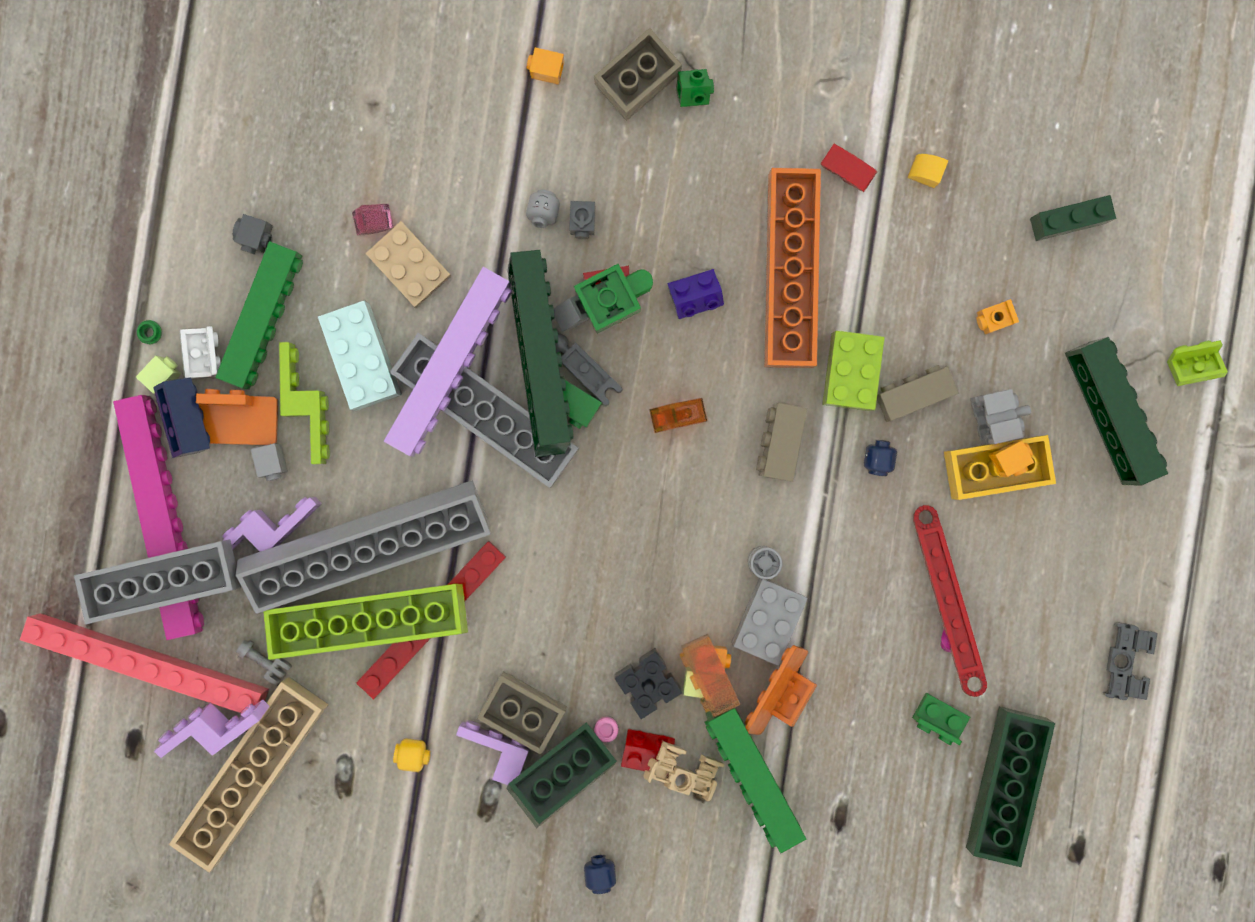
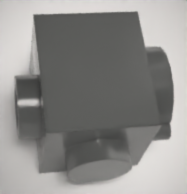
M570 201V235H575L577 239H589V235H595V202Z
M243 214L242 218H238L234 224L233 241L241 245L240 250L254 255L256 251L264 253L269 241H272L271 231L273 225L267 221Z

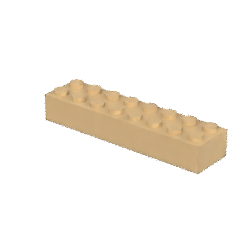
M290 677L279 684L267 702L270 707L260 721L248 729L169 843L171 847L209 873L222 860L329 705Z

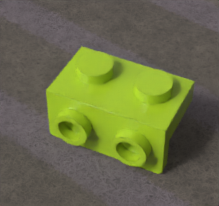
M1208 340L1189 347L1183 345L1173 350L1167 363L1177 386L1226 376L1228 371L1219 353L1223 346L1221 340L1214 342Z

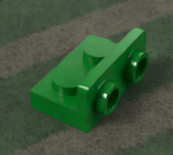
M925 693L912 718L918 722L917 727L930 734L932 730L940 734L938 739L946 744L952 745L954 742L960 745L962 741L959 738L971 717L934 696Z

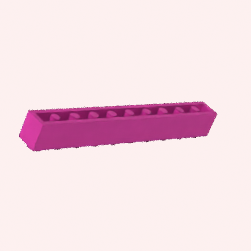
M138 395L113 401L148 558L188 549L181 534L183 524L176 512L178 502L176 496L172 494L170 485L172 484V475L167 470L165 463L167 453L161 445L160 437L162 436V430L156 422L154 413L157 412L154 400L151 399V396ZM199 598L159 607L166 640L193 635L203 631L204 618L202 613L199 612L197 605Z

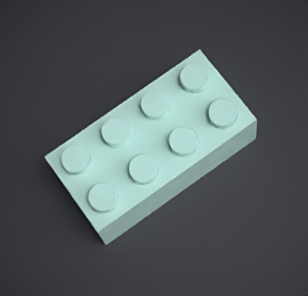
M361 301L318 316L350 410L357 411L401 395L396 377L390 373L392 366L369 303Z

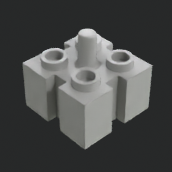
M1012 389L970 398L974 417H976L978 423L977 430L981 445L998 444L1024 437L1025 426L1021 417L1030 415L1031 408L1029 405L1019 407L1018 397L1013 393Z

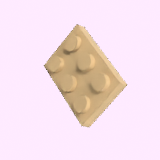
M402 221L365 253L415 308L451 277L449 272Z

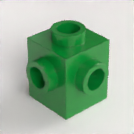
M707 69L678 71L676 93L680 107L709 105L710 94L714 93L713 79H709Z

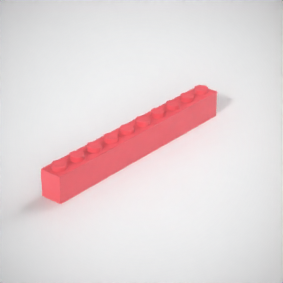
M41 613L27 617L20 637L21 641L209 703L211 702L239 713L251 703L256 705L262 699L265 701L269 688Z

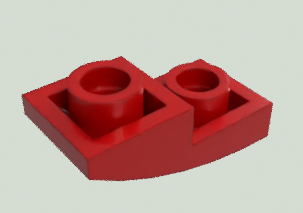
M835 143L821 162L823 168L841 177L844 182L862 192H865L877 174V170Z

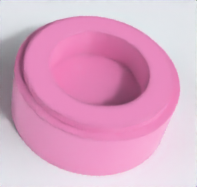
M602 717L595 723L594 733L602 742H611L618 735V724L611 717Z

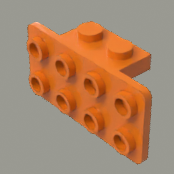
M205 389V394L196 393V403L203 411V423L205 431L209 434L210 444L270 445L277 443L278 399L276 397L245 395V390H230L229 394H220V390Z
M793 645L785 650L781 658L783 661L781 666L773 671L769 678L770 685L766 691L761 692L757 699L758 706L745 720V728L749 734L761 735L772 715L789 726L794 727L817 687L816 683L798 673L808 654L806 649Z

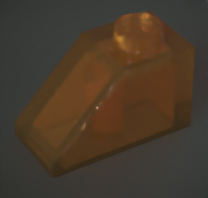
M702 398L649 409L655 433L707 422Z

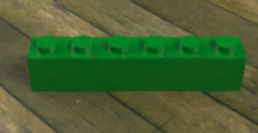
M269 241L215 378L250 390L251 386L255 385L258 379V367L265 361L267 356L266 347L268 342L272 341L275 336L277 319H280L285 311V305H283L285 299L293 291L294 283L292 281L294 276L302 268L303 260H301V254Z

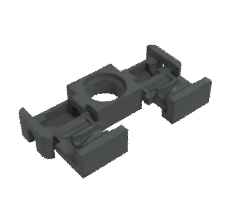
M1116 622L1114 623L1115 626H1118L1115 647H1110L1106 669L1111 672L1108 692H1103V694L1108 698H1118L1119 700H1127L1128 697L1147 700L1150 678L1143 676L1142 680L1134 679L1135 676L1132 675L1135 651L1139 652V649L1147 650L1146 653L1154 654L1158 633L1139 630L1137 626ZM1120 654L1125 655L1127 658V664L1122 668H1118L1114 663L1115 657Z

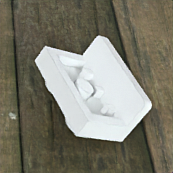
M212 326L201 329L180 330L184 378L215 377L221 364L220 357L215 356V347H218L217 332H213Z

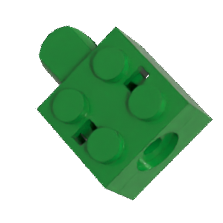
M616 264L575 285L574 290L598 334L641 312V307L636 298L648 293L652 289L653 278L645 269L637 270L625 276L619 264Z

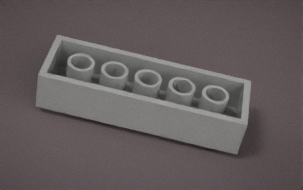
M231 540L215 542L74 575L85 625L241 588V584L236 577L237 566Z

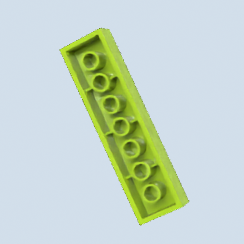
M451 584L263 611L268 660L468 633L463 584Z

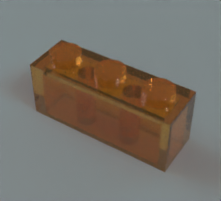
M703 635L682 645L683 652L679 654L685 668L690 666L694 674L690 676L695 690L701 689L704 697L700 701L705 712L711 711L712 716L716 717L739 706L740 702L709 635Z

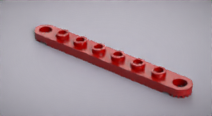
M923 505L915 510L913 522L961 688L968 696L978 697L983 695L987 689V681L938 513L933 507ZM922 511H928L932 515V522L923 524L919 520V514ZM972 677L978 678L981 683L980 689L975 692L971 691L967 685L968 680Z

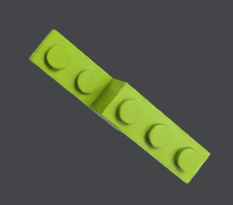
M279 342L281 416H310L311 464H326V459H329L330 456L329 445H326V435L329 434V422L325 420V411L329 409L328 396H325L323 391H296V387L299 386V374L296 372V363L299 361L298 348H295V344L290 342Z

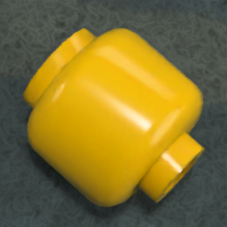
M404 738L400 744L397 743L395 746L393 763H397L399 770L420 772L424 765L429 764L431 751L426 750V743L422 740Z

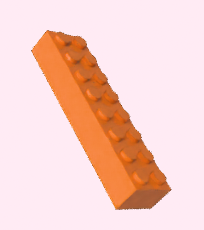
M771 168L768 174L764 367L814 368L817 366L821 169Z

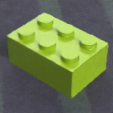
M834 331L831 333L822 405L865 411L875 410L885 337L844 331Z

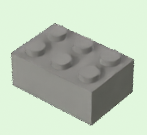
M759 578L731 642L733 647L779 666L782 655L789 644L808 598L772 581Z

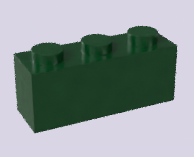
M1111 195L1040 212L1030 218L1036 241L1104 225L1117 219Z

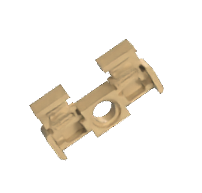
M663 741L656 758L657 760L654 758L649 760L648 766L650 769L649 771L645 770L644 779L649 783L652 779L664 782V786L668 789L689 795L690 792L701 794L703 799L710 801L717 786V782L712 778H715L718 767H724L725 764L720 760L701 754L699 759L701 764L699 769H695V774L691 770L676 766V757L686 754L687 751ZM681 774H685V782L680 786H676V778Z

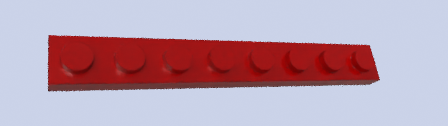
M488 541L447 585L463 584L464 601H466L506 556ZM431 638L393 643L356 684L374 700Z

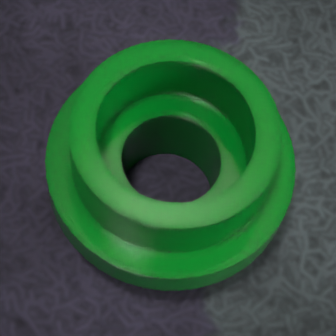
M152 320L141 322L137 328V337L145 344H155L162 336L160 325ZM152 328L154 333L151 337H148L147 331Z

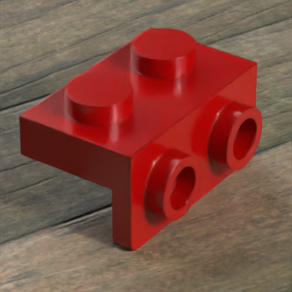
M628 729L621 767L649 771L648 762L651 758L657 760L656 758L663 741L675 745V738Z

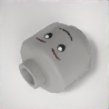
M543 189L531 194L529 198L526 216L535 227L546 228V226L556 222L560 202L553 192Z

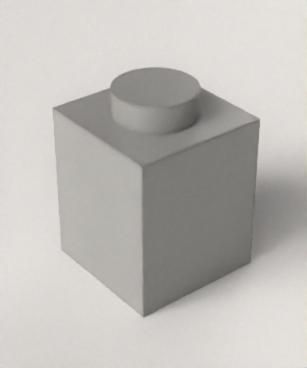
M578 296L571 297L554 308L555 319L562 332L577 327L589 319Z
M274 443L251 449L257 478L266 477V481L281 478V473L288 472L281 444Z

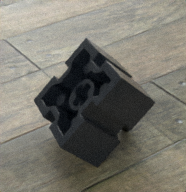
M656 648L639 658L640 665L634 668L630 663L616 672L614 677L625 695L629 692L633 695L630 698V703L640 719L657 710L656 702L661 699L668 703L682 694V689L670 672L665 675L663 672L666 669V664Z

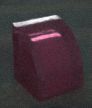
M389 204L361 205L352 212L357 236L375 234L393 228Z

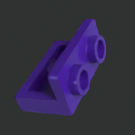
M714 269L667 283L678 319L692 317L695 314L714 310L724 305L722 289Z

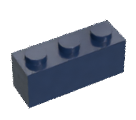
M191 377L163 381L154 386L172 458L197 454L210 449V437L207 431H205L203 411L196 403L197 389Z

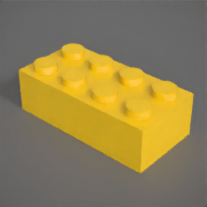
M1048 435L944 451L951 499L962 500L1056 484ZM1022 440L1023 443H1027L1033 452L1031 458L1034 461L1033 464L1027 466L1029 470L1018 476L1012 474L1008 477H1000L989 454L1014 441Z

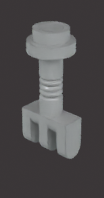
M244 640L236 650L239 654L238 657L243 659L246 655L251 660L257 662V664L268 670L263 678L278 686L280 680L274 674L284 678L286 672L279 667L281 666L289 670L292 665L283 658L276 659L274 662L268 660V658L252 648L254 644L252 641L247 642Z

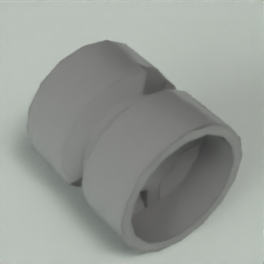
M758 546L749 553L747 559L748 567L757 577L765 580L772 579L780 573L782 558L771 547Z

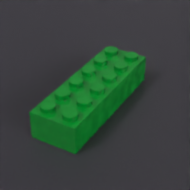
M731 699L706 712L707 720L704 721L706 729L712 740L718 739L716 743L718 751L724 761H730L728 764L730 772L736 783L741 781L742 784L739 785L742 790L741 792L748 805L753 803L751 808L760 827L765 825L763 830L772 849L777 847L781 854L807 840Z

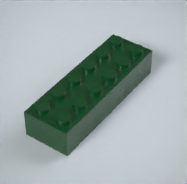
M1109 337L1090 341L1065 352L1121 484L1142 486L1167 475L1166 459L1157 449L1156 436L1147 426L1146 413L1137 403V393L1127 380V370L1117 357L1118 350L1115 343Z
M999 706L966 844L967 850L973 856L1022 867L1055 728V723L1048 718Z

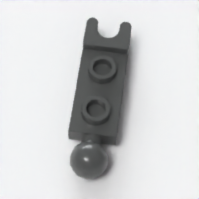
M558 333V343H555L556 352L563 354L561 357L562 364L607 407L609 400L605 396L606 390L611 388L617 393H621L623 388L576 342L569 347L566 336Z

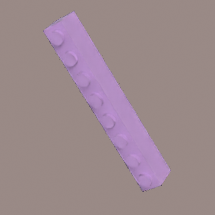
M482 267L384 440L385 443L412 457L416 453L419 455L426 444V441H424L428 431L430 433L433 432L439 421L436 419L440 410L444 411L451 400L448 397L453 388L457 389L463 379V376H461L465 366L469 368L475 358V354H473L477 345L481 346L488 335L485 331L489 324L496 322L500 311H498L502 302L506 303L509 299L512 289H510L511 283L508 280Z

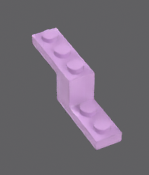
M304 497L296 504L295 508L297 510L291 516L287 514L277 523L279 527L262 510H254L253 512L249 510L240 518L241 523L236 528L231 527L222 537L224 540H231L232 549L245 538L260 552L279 546L322 503L316 497H309L308 499Z
M262 699L256 705L249 704L241 712L239 718L235 715L230 720L211 702L203 709L197 707L188 716V720L183 718L174 726L173 732L167 730L158 739L160 744L154 752L162 758L189 736H192L213 756L260 721L270 706Z
M467 720V722L462 721L456 736L502 752L492 780L508 785V783L521 774L529 751L528 747L503 736V733L496 729L488 731L480 728L481 725L477 722Z

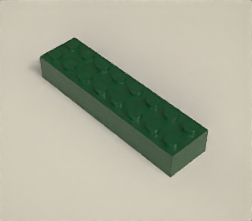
M540 250L511 252L507 273L511 283L510 289H512L511 299L535 457L565 454L568 446L571 444L570 440H573L572 425L567 423V415L570 414L568 400L563 398V391H566L564 376H560L559 367H562L561 353L556 352L555 343H558V332L556 328L553 329L552 320H554L555 315L553 305H549L548 296H551L549 281L545 282L544 273H547L546 258L541 257Z

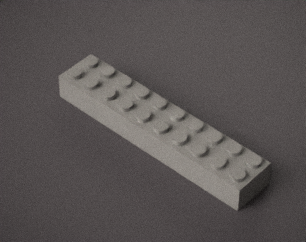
M472 480L240 558L237 562L236 577L257 614L491 535L489 522Z

